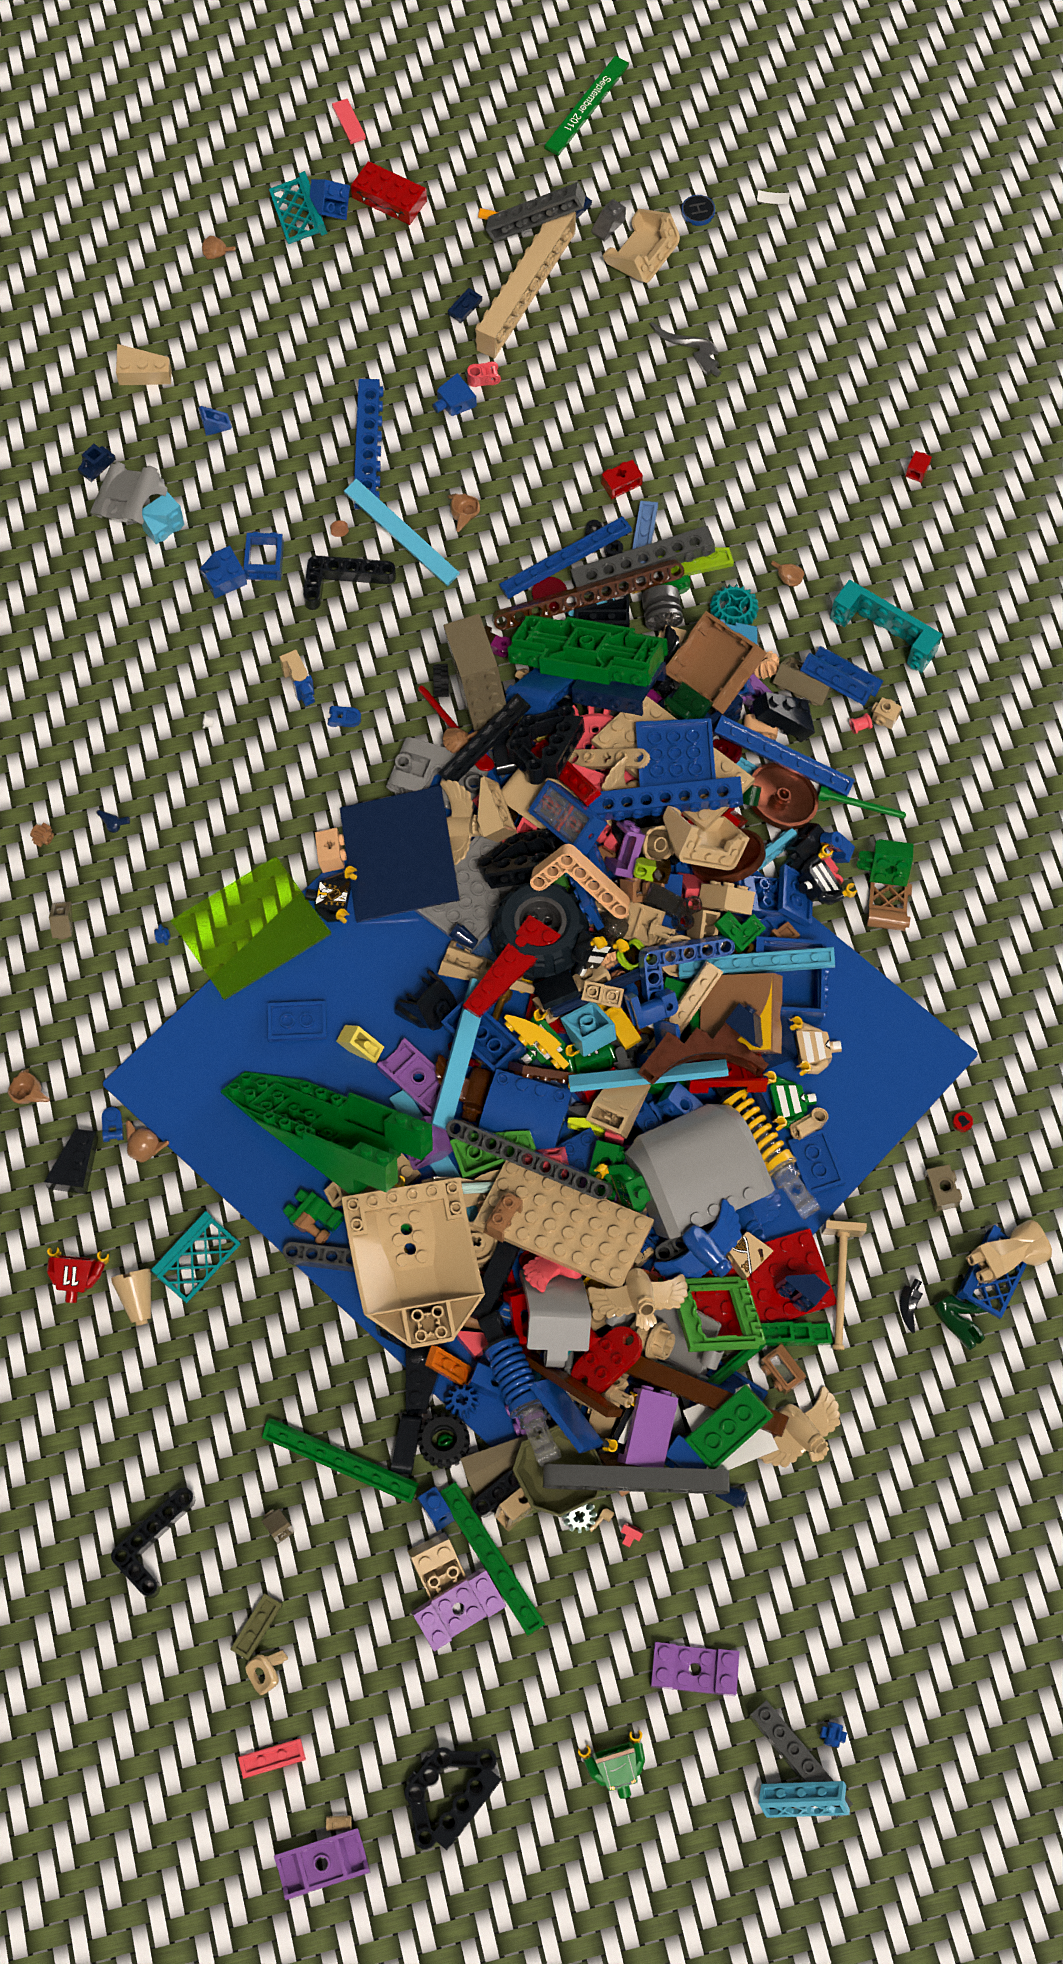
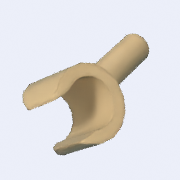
M608 1508L603 1509L595 1524L589 1527L590 1531L592 1532L603 1519L610 1522L614 1512Z

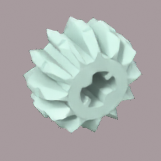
M586 1504L562 1516V1518L566 1519L563 1522L564 1526L570 1525L569 1529L571 1532L574 1531L575 1527H577L578 1533L582 1532L581 1527H584L586 1531L590 1530L588 1523L594 1525L595 1520L592 1518L597 1516V1513L592 1511L595 1508L594 1504ZM575 1512H583V1517L581 1519H579L578 1516L577 1518H575Z

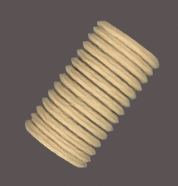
M351 1815L326 1817L327 1831H332V1822L333 1831L352 1829Z

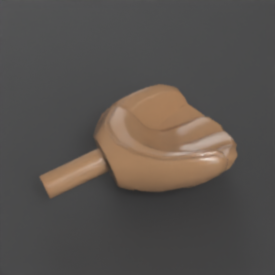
M208 236L203 241L202 246L203 254L208 260L219 258L228 251L236 250L235 246L226 247L225 243L216 236Z
M772 561L771 565L778 568L779 577L784 584L789 586L801 584L805 573L800 567L794 564L780 565Z
M448 728L443 735V744L451 753H457L470 742L471 738L475 737L478 730L468 734L459 728Z

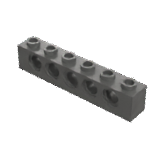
M578 182L489 216L486 231L493 242H497L583 209L586 195Z
M767 1700L750 1714V1720L802 1782L833 1781ZM845 1795V1801L848 1807H851L853 1803ZM841 1815L831 1817L833 1818V1820H836Z

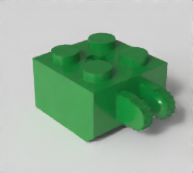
M879 839L875 842L874 852H859V860L856 866L861 870L870 871L869 882L907 887L913 862L914 844Z

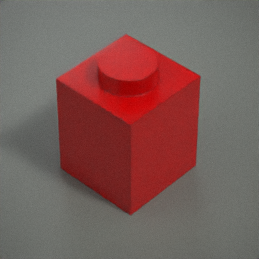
M915 451L908 465L905 477L922 483L930 467L932 457L926 453Z

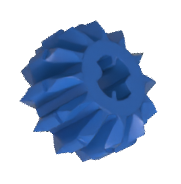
M463 1384L462 1389L455 1385L456 1392L448 1390V1394L451 1397H445V1402L449 1403L446 1405V1410H451L450 1414L454 1416L458 1413L460 1419H462V1414H465V1417L469 1419V1411L472 1414H476L474 1407H479L480 1405L476 1401L479 1395L477 1393L473 1394V1387L467 1391L466 1384ZM460 1398L465 1401V1405L459 1403Z

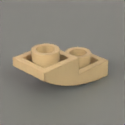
M585 981L581 1000L621 1009L624 989Z

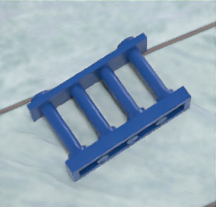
M819 646L815 655L811 653L807 655L800 671L863 706L867 703L870 695L874 697L877 695L884 681L822 646Z

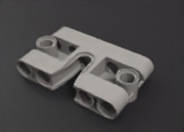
M407 737L399 755L395 758V766L386 787L398 794L427 789L430 787L434 776L438 775L459 752L451 753L445 747ZM476 765L458 781L459 785L464 786L470 792L471 800L479 795L481 777H487L489 772L479 770ZM476 785V786H478V787H476V788H471L470 786ZM442 788L445 808L452 810L448 796Z

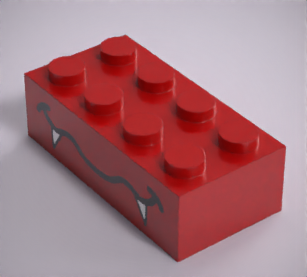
M369 161L351 184L353 199L408 225H411L427 202V190L425 187Z

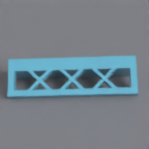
M844 1781L761 1784L758 1804L766 1818L849 1815L850 1812L845 1801L846 1784Z

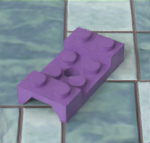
M404 1038L392 1055L377 1064L378 1070L412 1098L427 1116H433L441 1087L435 1073L436 1066ZM416 1074H422L424 1080L416 1082L413 1077Z
M482 1567L411 1611L430 1647L433 1651H436L452 1641V1637L487 1616L489 1618L505 1608L506 1605L487 1571ZM456 1603L463 1604V1610L459 1614L453 1613L452 1610Z
M655 1642L651 1687L735 1697L737 1694L740 1651L714 1650ZM691 1664L700 1666L701 1673L699 1675L693 1676L690 1674L689 1666Z
M358 1828L274 1855L286 1901L371 1873ZM321 1857L326 1858L328 1861V1867L324 1871H319L316 1868V1861Z

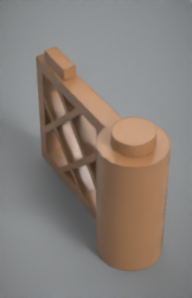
M909 880L907 887L904 886V890L899 894L892 888L895 885L883 884L886 888L879 891L874 886L875 883L870 882L866 925L868 927L905 931L906 928H909L911 917L907 916L908 896L912 895V884H909ZM888 890L895 896L889 901L883 895ZM879 897L884 904L881 906L873 905V900ZM898 899L903 904V908H895L891 903Z

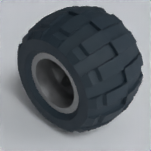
M528 883L517 886L514 892L510 891L501 900L499 908L495 910L493 915L491 938L497 957H499L509 943L518 952L538 958L536 963L523 974V978L530 981L546 979L567 969L571 971L574 968V964L577 963L571 958L580 933L582 930L589 931V922L586 913L583 914L580 909V901L573 893L569 894L565 887L557 883L555 885L550 884L547 888L540 891L533 889ZM529 915L543 924L545 922L552 923L548 927L561 934V937L556 942L545 946L527 943L524 947H518L515 943V939L518 937L516 932Z

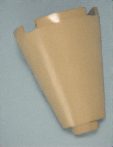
M656 825L640 828L645 834L640 853L645 858L662 861L663 859L668 860L674 854L665 826Z
M143 1269L112 1277V1284L130 1322L136 1323V1326L148 1324L147 1320L151 1319V1270Z

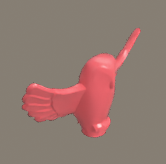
M536 1255L534 1260H530L528 1264L523 1266L526 1281L541 1293L545 1292L548 1282L557 1275L578 1279L582 1276L578 1272Z

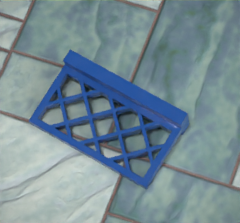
M993 1225L987 1230L980 1245L998 1241L999 1238L1002 1240L1010 1239V1237L1000 1232L1001 1228ZM1022 1261L1015 1267L1017 1273L1015 1277L1009 1278L1008 1273H1006L1003 1280H995L987 1284L979 1283V1286H977L979 1281L976 1278V1273L981 1271V1268L978 1264L970 1265L956 1297L961 1300L967 1299L998 1319H1001L1027 1264ZM999 1283H1007L1008 1293L1001 1294ZM994 1285L997 1296L989 1298L985 1287ZM981 1288L984 1299L978 1300L972 1296L976 1289ZM999 1299L1001 1305L999 1311L992 1308L990 1300Z

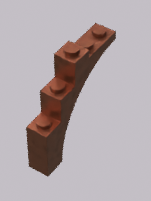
M725 1023L713 1039L699 1028L694 1030L685 1043H682L677 1036L668 1032L637 1073L654 1085L663 1074L686 1062L726 1059V1062L742 1067L759 1077L768 1066V1063L761 1056L749 1050L745 1044L737 1041L740 1034Z

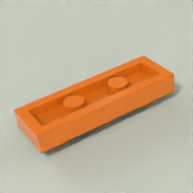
M431 1345L425 1365L459 1386L467 1385L472 1367L440 1347Z

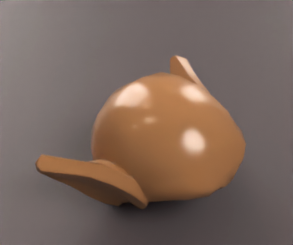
M455 493L448 495L447 498L451 499L450 513L458 521L456 531L460 532L470 520L478 515L480 504L478 499L473 496Z
M29 1069L22 1070L13 1079L7 1093L15 1103L28 1104L31 1102L50 1101V1098L41 1092L42 1087L39 1080L29 1073Z
M129 1120L126 1121L127 1154L132 1159L138 1162H145L169 1145V1141L159 1142L157 1135L151 1130L145 1128L136 1130Z

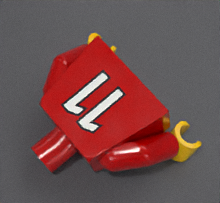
M58 1247L57 1252L52 1254V1249L48 1248L47 1253L50 1258H48L47 1274L52 1284L56 1286V1290L66 1291L65 1302L77 1303L78 1292H86L101 1277L105 1265L110 1260L109 1253L105 1259H101L102 1252L99 1251L97 1253L98 1261L96 1262L94 1258L63 1256Z

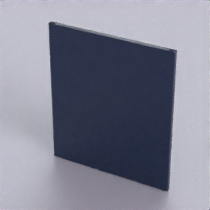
M441 785L340 808L348 866L357 869V871L352 873L357 876V879H350L357 923L460 901Z

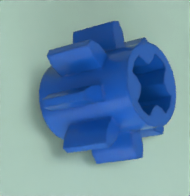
M827 1722V1727L822 1726L820 1738H824L823 1744L839 1748L840 1743L844 1744L847 1732L842 1731L843 1725Z

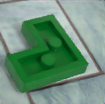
M730 911L726 912L714 923L723 936L734 942L735 950L738 953L742 952L756 939V936H759L766 929L754 914L744 923L740 924Z

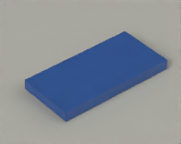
M549 1379L534 1382L530 1386L531 1390L579 1453L599 1448L604 1443L564 1389Z

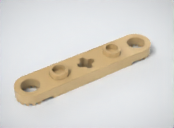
M642 748L575 749L568 761L571 764L591 770L611 769L624 756H628L625 769H642V767L645 768L647 763H649L650 755ZM576 755L579 756L578 760L575 763H572L573 758H575ZM639 755H644L643 759L640 762H636V759H638L637 757H639Z

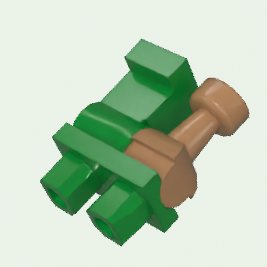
M301 1189L295 1197L301 1203L299 1208L296 1209L293 1205L288 1204L283 1213L294 1228H297L300 1232L310 1233L316 1237L315 1242L317 1244L323 1245L329 1238L330 1233L325 1229L320 1231L314 1223L318 1221L334 1233L344 1221V1214L338 1210L336 1211L313 1192L309 1194Z

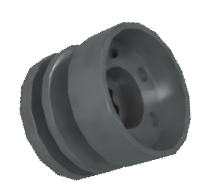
M657 585L644 591L642 594V605L645 610L644 617L647 628L654 631H664L665 625L677 627L683 622L680 595L676 587L672 585Z

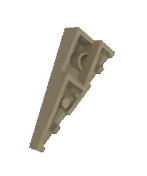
M558 1424L460 1458L467 1480L476 1497L481 1495L507 1472L513 1470L523 1441Z

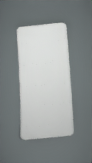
M758 190L757 201L770 204H788L790 193H772Z

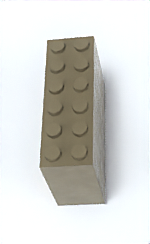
M476 614L444 624L443 626L459 689L473 731L478 730L479 732L506 705L493 651L480 614Z

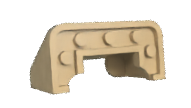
M638 209L631 219L634 232L618 252L615 248L610 247L602 256L606 264L639 282L648 283L676 248L680 235L671 213Z
M518 768L502 787V794L509 807L539 829H547V827L531 815L528 809L547 780L563 786L579 799L566 785L557 779L547 778L542 784H530L527 776Z
M667 806L663 815V821L675 856L683 863L732 870L737 866L750 839L723 816H720L704 832L698 826L692 825L681 816L680 810L676 807Z

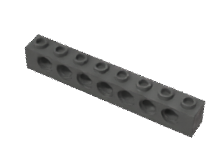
M707 525L571 569V575L576 588L675 559L680 563L691 562L696 558L709 556L714 553L715 543ZM587 591L584 595H588L592 592Z

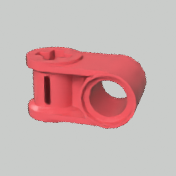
M496 362L470 365L467 369L468 385L478 387L498 384L501 381L497 371L499 368Z

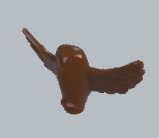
M442 1055L438 1056L435 1070L440 1086L447 1066V1061ZM475 1068L469 1078L465 1077L459 1101L463 1102L461 1119L476 1123L479 1114L482 1115L492 1084V1073L483 1068Z

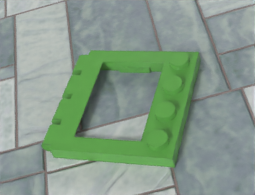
M740 1277L686 1279L688 1296L684 1298L685 1302L681 1304V1307L676 1309L688 1352L759 1349L760 1345L766 1344L747 1280H741ZM729 1290L743 1336L729 1335L706 1338L701 1328V1319L696 1311L697 1305L691 1292Z

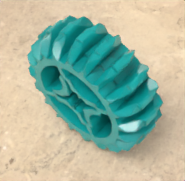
M729 584L727 589L722 586L721 591L717 590L715 595L712 596L710 614L719 620H725V624L735 625V623L752 625L753 620L757 618L759 610L758 600L755 599V594H751L750 589L745 590L744 585L738 588L737 584L734 587ZM725 601L726 605L721 609L720 605ZM747 606L748 611L745 614H743L742 611L744 610V607Z

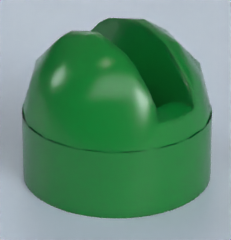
M442 1434L438 1438L437 1444L439 1449L448 1451L453 1448L454 1440L451 1435ZM450 1438V1441L441 1445L440 1442Z

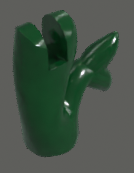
M953 1294L934 1306L946 1327L968 1350L975 1348L976 1343L981 1344L985 1340L981 1329L974 1322L958 1315V1313L980 1314L987 1311L968 1300L966 1303L962 1302Z

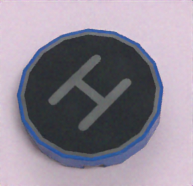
M693 195L683 202L682 216L686 222L689 221L695 226H703L714 218L715 205L707 196Z

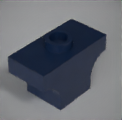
M93 444L82 454V463L78 468V472L92 482L116 460L115 455L105 447L101 446L99 448Z

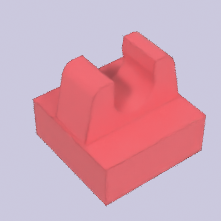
M626 1522L621 1530L622 1533L626 1534L622 1544L630 1548L633 1540L640 1541L645 1531Z

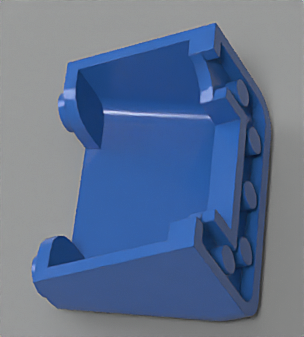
M535 668L517 683L507 688L505 701L507 704L518 693L531 706L524 716L551 711L555 704L567 694L572 697V686L576 680L541 674L540 668Z

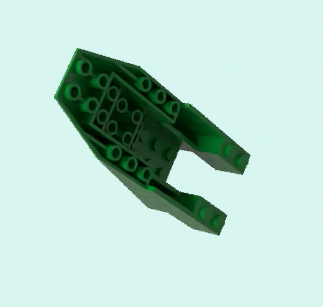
M247 1071L243 1072L221 1090V1094L254 1122L350 1195L360 1194L368 1185L387 1193L398 1183L397 1159L401 1156V1152L423 1160L433 1150L432 1124L351 1092L348 1094V1097H345L305 1080Z

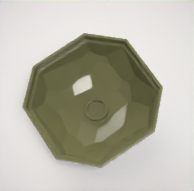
M558 1425L521 1443L512 1471L531 1508L556 1517H562L597 1499L600 1490L543 1488V1466L546 1464L603 1466L595 1449L579 1453Z

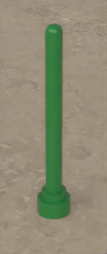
M821 786L819 792V801L833 800L901 819L906 817L904 811L832 793V790H828V787Z

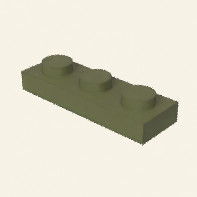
M264 1593L230 1650L249 1661L283 1605Z

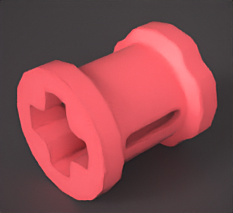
M868 713L856 719H849L850 729L853 734L873 727Z

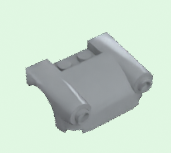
M120 462L111 463L90 513L101 519L105 517L110 520L132 523L134 520L143 525L142 508L146 499L155 494L166 496L168 488L165 487L164 479L160 478L157 468L147 465V468L143 467L140 472L127 470L125 468L126 465Z

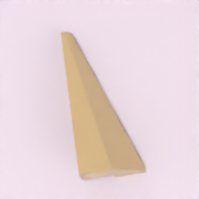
M451 940L438 974L468 981L471 978L482 980L494 962L483 956L479 957L471 954L466 948L463 950L457 947V942ZM521 977L510 989L533 994L535 987L533 984L522 981Z

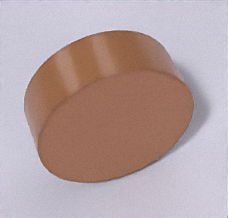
M335 521L330 525L331 534L335 537L345 536L349 531L348 524L345 521Z

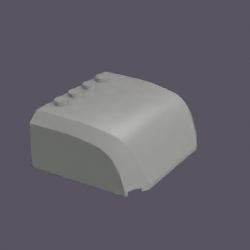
M706 1104L638 1135L631 1147L624 1152L629 1166L642 1175L651 1198L646 1203V1209L649 1217L654 1219L653 1227L658 1236L667 1239L683 1236L693 1225L702 1227L717 1220L720 1215L723 1199L728 1200L736 1211L770 1195L775 1190L748 1124L741 1114L730 1105Z

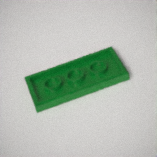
M745 1384L694 1430L685 1441L710 1469H716L774 1417V1414L750 1387Z

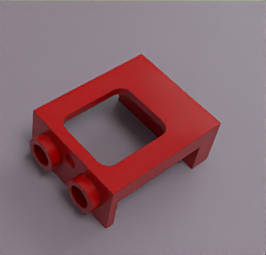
M523 1287L503 1292V1297L509 1303L513 1329L512 1335L519 1336V1344H526L527 1330L523 1331L521 1311L527 1309V1303Z

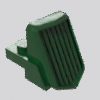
M682 682L672 698L669 696L665 698L664 705L665 710L678 720L704 719L713 702L685 682Z

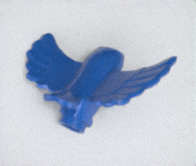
M775 1186V1190L770 1195L735 1211L739 1215L742 1236L749 1232L762 1242L766 1239L763 1234L764 1229L762 1225H766L767 1222H772L775 1217L780 1216L781 1196L778 1194V1189ZM717 1220L705 1225L707 1232L713 1228Z
M722 1200L720 1215L709 1232L696 1225L690 1227L682 1236L683 1242L689 1250L677 1259L667 1262H655L654 1268L659 1271V1274L666 1277L667 1280H671L679 1274H683L685 1279L701 1278L708 1271L712 1270L714 1276L724 1277L733 1268L731 1261L725 1256L732 1248L736 1247L737 1241L742 1237L739 1215L735 1212L734 1206L730 1205L728 1200Z

